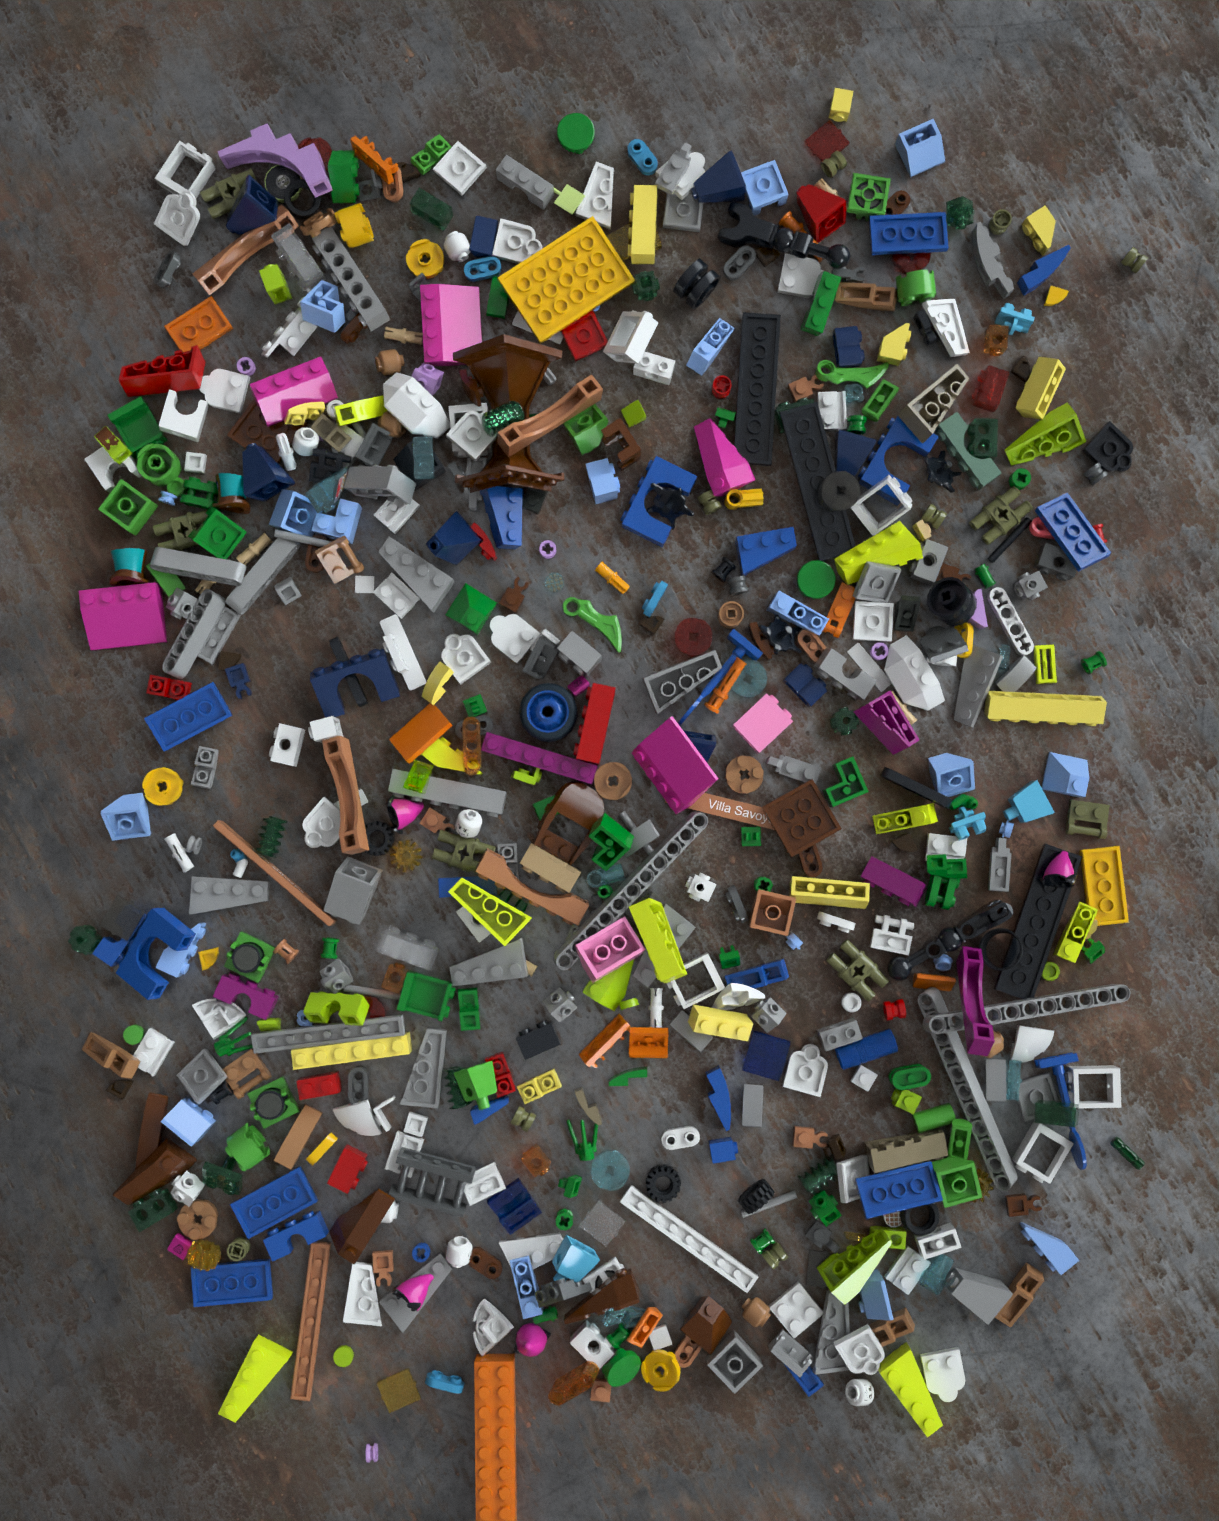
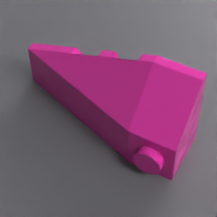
M711 418L694 426L706 476L714 496H725L729 491L739 489L755 481L748 461L739 454L737 448L728 441L725 434Z

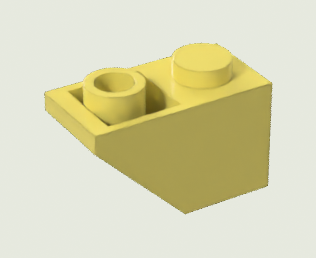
M1046 206L1026 217L1022 223L1024 233L1031 238L1034 248L1038 252L1040 251L1042 256L1051 247L1056 220Z
M905 323L883 337L876 361L888 362L899 366L902 360L905 361L907 355L905 344L909 342L912 332L909 331V323Z

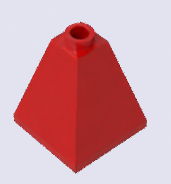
M810 184L801 186L797 190L798 205L809 232L817 243L824 240L846 223V200Z

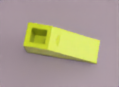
M383 395L333 408L338 427L380 417L388 411L384 407Z
M443 736L441 739L438 738L421 754L440 768L478 775L482 774L479 770L481 766L473 760L468 762L465 759L466 755L458 748L454 751L449 747L451 743Z
M934 803L872 816L876 834L938 822Z
M1082 902L1078 903L1058 941L1053 955L1076 963L1098 909Z

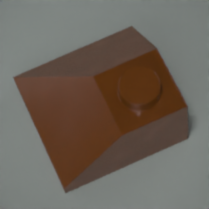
M703 1296L683 1323L680 1331L711 1355L731 1325L732 1320L724 1308L711 1297Z

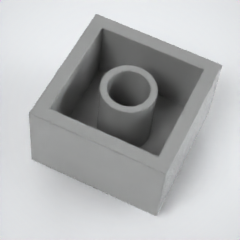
M573 631L557 647L559 658L566 664L570 662L574 665L573 670L580 676L586 675L588 677L602 660V655Z
M734 1330L715 1348L711 1355L708 1354L706 1356L707 1365L734 1394L763 1367L761 1358Z

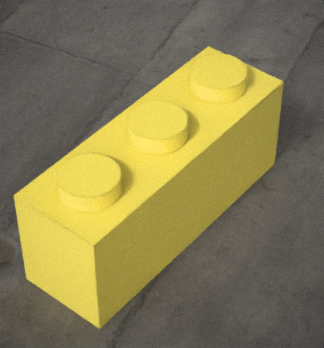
M1038 357L1036 364L1032 368L1031 375L1025 383L1021 397L1017 401L1016 409L1023 417L1043 420L1066 370L1059 359Z
M694 1004L688 1019L693 1032L748 1041L753 1027V1022L747 1014Z

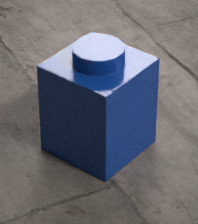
M731 1137L708 1140L713 1164L736 1160L735 1154L738 1153L737 1142H733Z

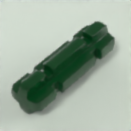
M1115 1137L1110 1142L1111 1146L1118 1150L1136 1169L1140 1170L1145 1165V1162L1137 1157L1138 1155L1125 1145L1120 1138Z

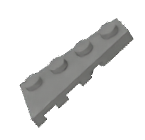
M973 645L971 655L968 658H964L954 716L955 721L974 727L1003 659L1002 655Z
M192 876L189 915L269 901L270 881Z
M665 903L663 908L679 949L696 927ZM646 949L638 962L633 976L648 988L655 980L656 975L654 972L655 967Z
M517 939L506 946L502 945L449 967L453 986L527 977L528 970L523 939Z
M427 1028L400 1105L439 1108L447 1030Z
M442 1252L438 1253L406 1279L428 1273L434 1277L429 1285L423 1305L418 1312L411 1311V1308L407 1307L408 1303L403 1298L398 1300L396 1295L392 1294L393 1290L379 1301L402 1333L453 1268Z
M830 1290L826 1292L813 1366V1373L815 1375L849 1370L834 1345V1341L850 1333L849 1303L844 1305Z

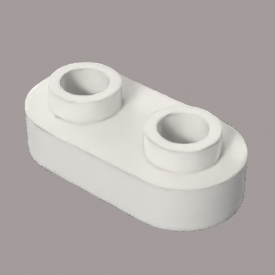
M820 911L817 919L820 920L819 924L831 927V924L838 925V930L849 933V930L854 931L856 924L854 922Z
M694 1126L667 1129L661 1136L663 1146L669 1150L692 1147L700 1140L699 1131ZM693 1134L694 1138L692 1140H688L687 1135ZM669 1137L675 1139L673 1143H669L667 1140Z

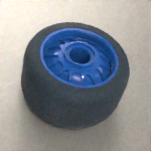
M544 683L533 687L525 694L520 704L519 716L528 734L540 741L553 742L564 738L572 731L577 721V706L573 696L565 688L557 684ZM546 707H551L554 710L551 717L543 715V710Z

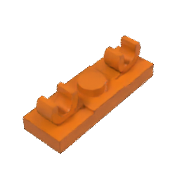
M356 136L352 137L350 141L352 150H355V155L369 168L374 169V172L388 185L394 181L392 174L399 170L398 164L392 165V158L390 157L383 161L380 154L374 151V142L368 144L367 136L361 138V140Z
M619 1013L579 1053L583 1062L589 1068L591 1065L597 1068L598 1066L595 1061L598 1058L604 1061L605 1057L602 1054L612 1048L618 1038L621 1040L625 1039L622 1034L626 1030L629 1031V1023Z

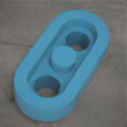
M632 140L628 145V156L642 174H654L658 166L656 157L642 140ZM638 146L640 150H635L634 147ZM650 161L652 164L646 165L645 162Z
M494 256L469 261L464 266L465 277L472 282L493 278V276L496 277L501 273V262ZM494 266L496 268L495 270L491 271L489 270V267ZM476 270L477 273L472 275L471 271Z
M661 581L660 584L655 583L651 591L654 593L650 600L646 599L642 606L644 615L650 617L668 586L664 581Z
M437 1370L427 1373L425 1384L432 1388L457 1394L463 1392L465 1385L461 1377L456 1375L446 1376Z

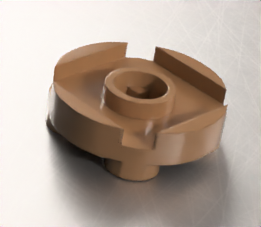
M327 208L326 211L328 213L322 214L320 211L303 222L305 226L300 225L299 227L303 235H310L311 238H314L321 233V229L327 226L329 228L335 225L337 221L333 209Z
M742 755L734 758L725 769L727 785L736 793L747 794L759 788L763 781L764 771L761 764L750 756ZM747 770L749 778L740 779L741 774L739 772Z
M610 762L603 764L596 771L594 785L601 797L607 800H618L629 793L632 786V777L630 771L623 764ZM616 776L618 785L609 786L610 781L608 778Z
M195 1199L189 1207L185 1204L181 1208L177 1217L179 1228L184 1235L192 1240L203 1239L215 1230L218 1211L212 1202L205 1199ZM195 1214L197 1216L201 1215L203 1217L201 1219L202 1223H196L194 1221Z

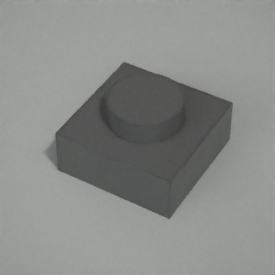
M455 462L448 465L454 478L457 474L466 476L461 465L457 467Z

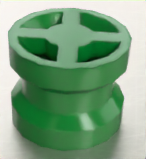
M862 415L849 416L847 432L858 435L866 434L864 426L867 422V417Z
M1017 469L1010 475L1008 483L1011 488L1015 486L1022 490L1030 483L1031 474L1026 469Z

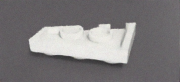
M599 162L595 163L583 193L585 198L575 213L577 217L584 220L593 216L600 226L610 230L614 168Z
M955 299L931 300L922 303L950 357L965 356L970 353Z
M560 1232L508 1241L501 1240L499 1244L509 1265V1260L529 1255L532 1268L535 1269L553 1260L563 1238Z
M356 1262L355 1265L352 1264L343 1322L382 1326L372 1263Z

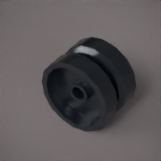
M700 258L688 267L673 289V292L678 297H686V304L694 310L710 296L721 279V276L714 270L707 272L708 265Z
M947 577L937 581L930 588L927 595V605L929 610L944 624L958 626L967 622L974 615L977 608V599L975 594L960 579Z

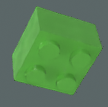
M120 479L98 510L136 536L158 505Z

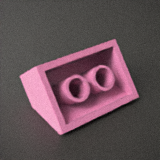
M626 917L619 919L575 945L582 967L592 983L640 956L646 950Z

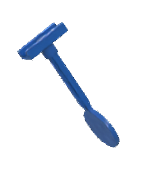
M735 629L727 636V639L736 646L732 651V655L722 666V669L705 686L700 697L678 722L679 726L682 725L701 700L709 695L726 675L736 657L741 659L746 654L756 662L763 654L762 651Z
M1071 1052L1034 1060L1036 1068L1052 1067L1066 1122L1070 1129L1069 1141L1074 1143L1071 1147L1072 1156L1077 1167L1080 1170H1084L1087 1166L1086 1154L1081 1138L1075 1129V1118L1063 1066L1079 1061L1077 1053Z

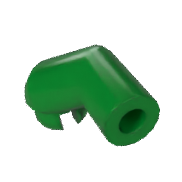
M961 794L953 799L950 809L955 810L960 806L976 809L978 801L972 796Z

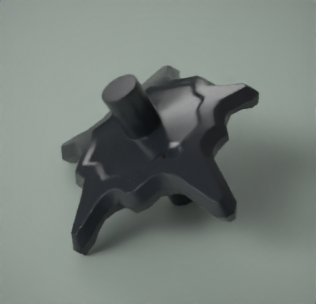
M945 450L940 452L938 458L931 457L929 459L928 456H925L923 460L927 467V480L943 486L950 493L955 492L951 485L953 477L960 476L962 472H953L950 469L952 463L949 460L945 461Z
M651 483V487L656 491L657 496L653 500L655 504L646 510L648 513L657 512L661 517L669 519L672 530L675 528L677 517L682 515L694 516V512L685 504L686 499L682 496L681 488L675 490L671 488L664 489L655 483Z
M775 615L774 622L769 623L768 627L764 625L759 626V629L767 636L769 644L773 646L774 655H777L780 651L786 652L787 650L802 653L794 644L795 636L802 630L801 627H790L786 622H781L779 615Z

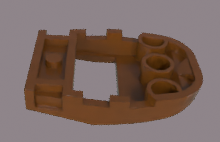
M577 781L568 782L557 791L554 799L544 809V815L537 826L539 831L535 840H531V843L569 865H572L591 843L592 839L588 836L592 825L604 813V803L598 792ZM557 812L588 829L579 847L547 829Z

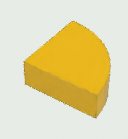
M1050 286L1044 306H1053L1065 299L1069 291Z
M219 947L198 952L202 971L209 969L215 964L219 956Z

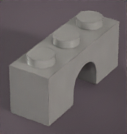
M508 155L503 158L496 169L497 180L512 190L515 186L528 196L529 201L543 210L554 196V186Z
M825 648L813 666L818 670L817 674L824 679L828 677L833 681V686L840 690L842 688L848 692L847 696L853 700H865L877 680L863 670H855L849 678H846L843 675L842 667L847 659L834 649Z

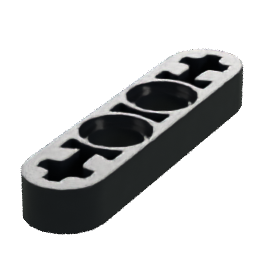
M339 637L330 639L329 643L337 661L344 662L349 660ZM356 673L345 676L358 706L362 707L368 704V699Z
M884 767L880 775L882 778L943 808L949 809L953 801L949 797L887 767Z

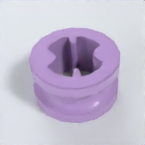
M242 357L237 362V369L241 374L249 376L254 374L256 366L250 358ZM248 363L250 369H246V371H244V368L242 366L243 364L247 365Z
M550 540L543 541L539 547L540 554L547 559L554 557L557 551L556 545ZM545 545H550V548H553L550 554L542 551L543 547L546 548Z
M881 642L874 644L870 649L871 657L877 661L886 658L889 652L887 645ZM882 647L884 654L877 656L876 652H874L875 648Z
M374 1443L373 1446L366 1444L367 1463H370L371 1460L374 1462L378 1461L377 1443Z

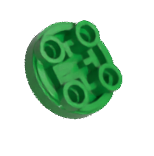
M571 113L561 119L557 127L558 142L564 149L581 154L593 143L595 129L592 121L587 116L581 113Z
M810 561L803 565L798 572L797 586L805 597L811 599L824 598L835 586V573L823 561Z
M624 1348L618 1349L609 1363L602 1367L606 1381L613 1387L625 1385L638 1373L641 1360L634 1351H625Z

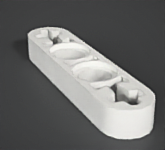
M999 587L992 589L987 595L988 602L1015 652L1021 656L1023 654H1030L1034 649L1033 641L1007 593ZM995 593L1001 594L999 600L1001 603L1005 601V605H1002L999 608L997 607V605H999L1000 602L998 601V599H993ZM1003 608L1010 610L1011 616L1009 618L1002 617L1001 610ZM1012 625L1019 627L1020 632L1018 635H1013L1010 632ZM1022 635L1024 636V638H1022L1021 641H1015V639L1021 637ZM1022 643L1028 644L1027 652L1020 649Z

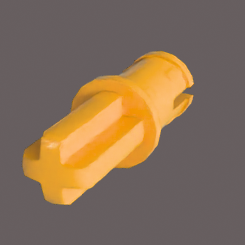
M603 561L596 567L595 571L607 581V584L610 583L621 594L627 592L630 586L617 575L618 572L612 571Z

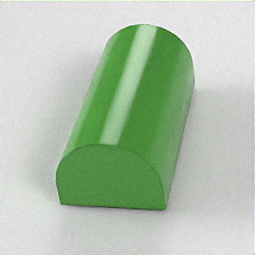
M883 379L863 407L862 413L868 419L878 422L898 393L899 388Z
M950 1103L914 1113V1115L912 1114L918 1133L952 1124V1121L956 1119Z
M954 1119L952 1121L947 1157L967 1160L972 1132V1124L965 1119Z

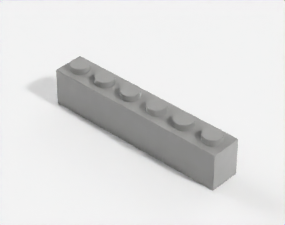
M392 769L388 792H393L392 795L395 797L404 798V795L412 796L411 800L422 802L423 799H428L430 804L441 806L443 802L448 803L449 808L460 810V807L463 806L478 813L479 810L487 811L486 815L493 817L503 814L507 796L506 791Z

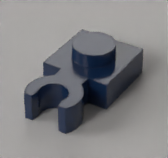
M241 663L225 669L230 686L232 688L237 687V698L242 699L241 692L243 690H246L247 695L251 696L252 691L246 686V683L251 681L245 664Z

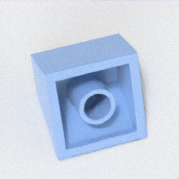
M282 489L269 525L282 531L312 537L314 535L312 527L316 512L322 513L324 505L295 491Z
M186 1096L180 1100L161 1122L188 1145L193 1146L204 1137L216 1120L211 1112L201 1109L193 1098Z
M876 1269L859 1292L861 1298L858 1301L860 1312L864 1313L867 1319L894 1320L885 1281L878 1269Z

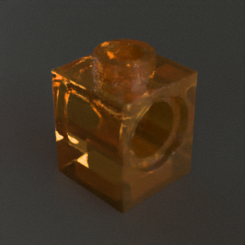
M988 326L985 330L984 353H990V356H1000L1007 350L1009 326ZM992 339H998L1000 345L994 344Z
M397 962L394 965L390 964L381 988L400 994L406 974L409 971L405 969L406 966ZM393 972L400 974L399 982L392 980L391 974Z
M537 1143L521 1155L520 1160L534 1177H537L539 1174L543 1176L550 1170L551 1161ZM533 1158H540L542 1164L535 1166L531 1160Z

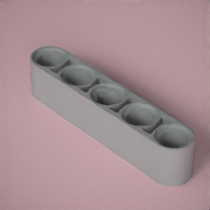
M277 538L243 578L242 585L236 586L230 593L225 603L239 615L244 614L298 551L301 544L296 541Z
M161 547L154 549L150 567L156 571L234 586L242 585L246 566L240 562Z
M209 589L201 593L163 662L162 669L165 673L178 679H183L188 674L225 606L224 597Z

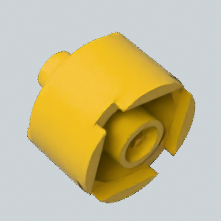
M361 203L335 212L338 224L341 223L343 229L340 230L341 237L344 242L346 241L349 248H355L374 241L368 217L366 218L365 214H362L365 210Z

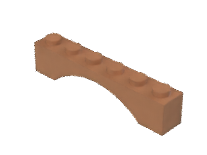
M281 204L278 207L277 219L275 221L245 232L192 274L210 296L224 285L231 274L250 256L268 244L286 237L299 225L291 213Z
M590 375L577 383L566 395L546 410L529 419L514 422L499 431L498 445L508 457L512 456L600 401L603 388L593 375Z
M336 736L322 740L325 760L332 773L339 799V838L342 853L353 855L368 851L369 845L349 739Z
M486 848L476 866L475 871L478 872L477 875L484 880L489 878L495 881L494 884L501 889L506 887L512 890L511 893L518 898L523 896L529 899L528 902L533 906L539 907L540 905L546 908L545 911L552 916L557 914L563 917L562 920L569 925H573V923L579 925L589 907L588 901L573 893L547 894L528 887L512 873L504 856L489 848Z

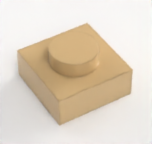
M923 519L912 526L921 543L931 537V528L927 523H924Z

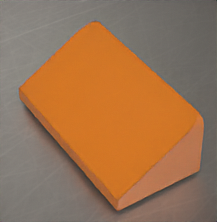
M914 973L913 975L914 988L927 989L935 987L938 990L951 991L956 983V979L951 976Z
M648 1307L627 1338V1342L640 1348L643 1347L663 1316L658 1308Z

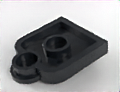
M1111 421L1107 422L1082 450L1096 464L1099 462L1101 469L1106 472L1114 470L1123 472L1128 470L1132 464L1130 454L1133 451V444Z

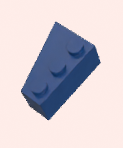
M495 486L480 490L485 503L484 508L490 520V528L496 548L515 550L522 546L523 489Z
M794 527L737 536L735 545L741 576H746L769 562L793 551L797 546Z

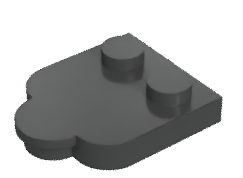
M932 627L927 630L926 636L920 640L922 650L931 664L969 651L968 645L955 628Z

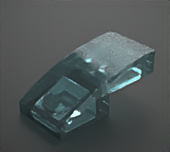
M413 437L414 478L434 479L433 438Z
M629 1306L614 1311V1308H609L605 1312L602 1322L605 1327L622 1323L625 1329L634 1327L646 1309Z

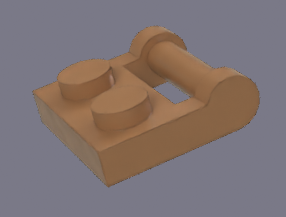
M342 536L315 551L334 584L364 569L362 562L358 561L348 545L349 541L346 536ZM336 549H343L352 564L351 566L347 567Z
M253 1048L222 1069L228 1076L225 1080L238 1099L243 1098L246 1092L263 1080H268L272 1077L257 1053L254 1054ZM258 1068L260 1074L240 1087L237 1082Z

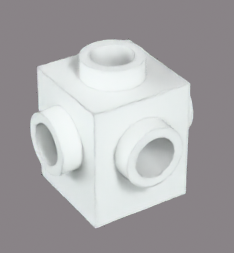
M700 873L699 876L696 874L693 877L689 876L685 887L688 888L686 892L690 893V898L698 902L700 899L709 902L717 884L710 882L709 876ZM698 884H702L703 888L701 890H697Z
M186 1171L182 1176L178 1175L171 1185L174 1187L171 1194L177 1201L183 1202L189 1207L201 1193L205 1184L195 1174H190Z

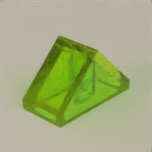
M415 760L403 788L425 794L434 765Z

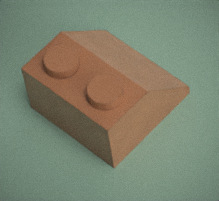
M758 889L748 926L788 936L796 898Z

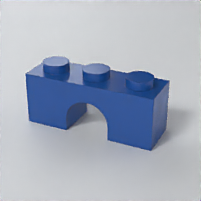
M126 905L115 920L123 929L121 940L116 941L110 936L104 937L92 954L111 967L118 965L124 959L128 947L137 936L138 929L146 920V914L133 905Z
M312 1210L302 1216L303 1219L298 1221L296 1219L290 1220L284 1224L285 1227L281 1229L276 1227L267 1232L263 1242L272 1262L292 1252L294 1247L291 1242V1236L294 1234L302 1235L308 1245L327 1236L329 1230L320 1211L314 1213Z

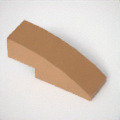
M840 282L835 302L859 308L894 312L897 291L895 287H876V284Z
M90 1032L82 1048L86 1054L102 1067L110 1068L118 1076L132 1079L141 1062L121 1047Z
M305 1104L274 1161L292 1169L323 1113Z
M1026 1262L1008 1288L1013 1295L995 1318L1012 1327L1033 1301V1294L1044 1282L1043 1273Z
M906 1307L892 1313L894 1320H877L869 1325L882 1347L894 1343L898 1337L914 1332L915 1324Z

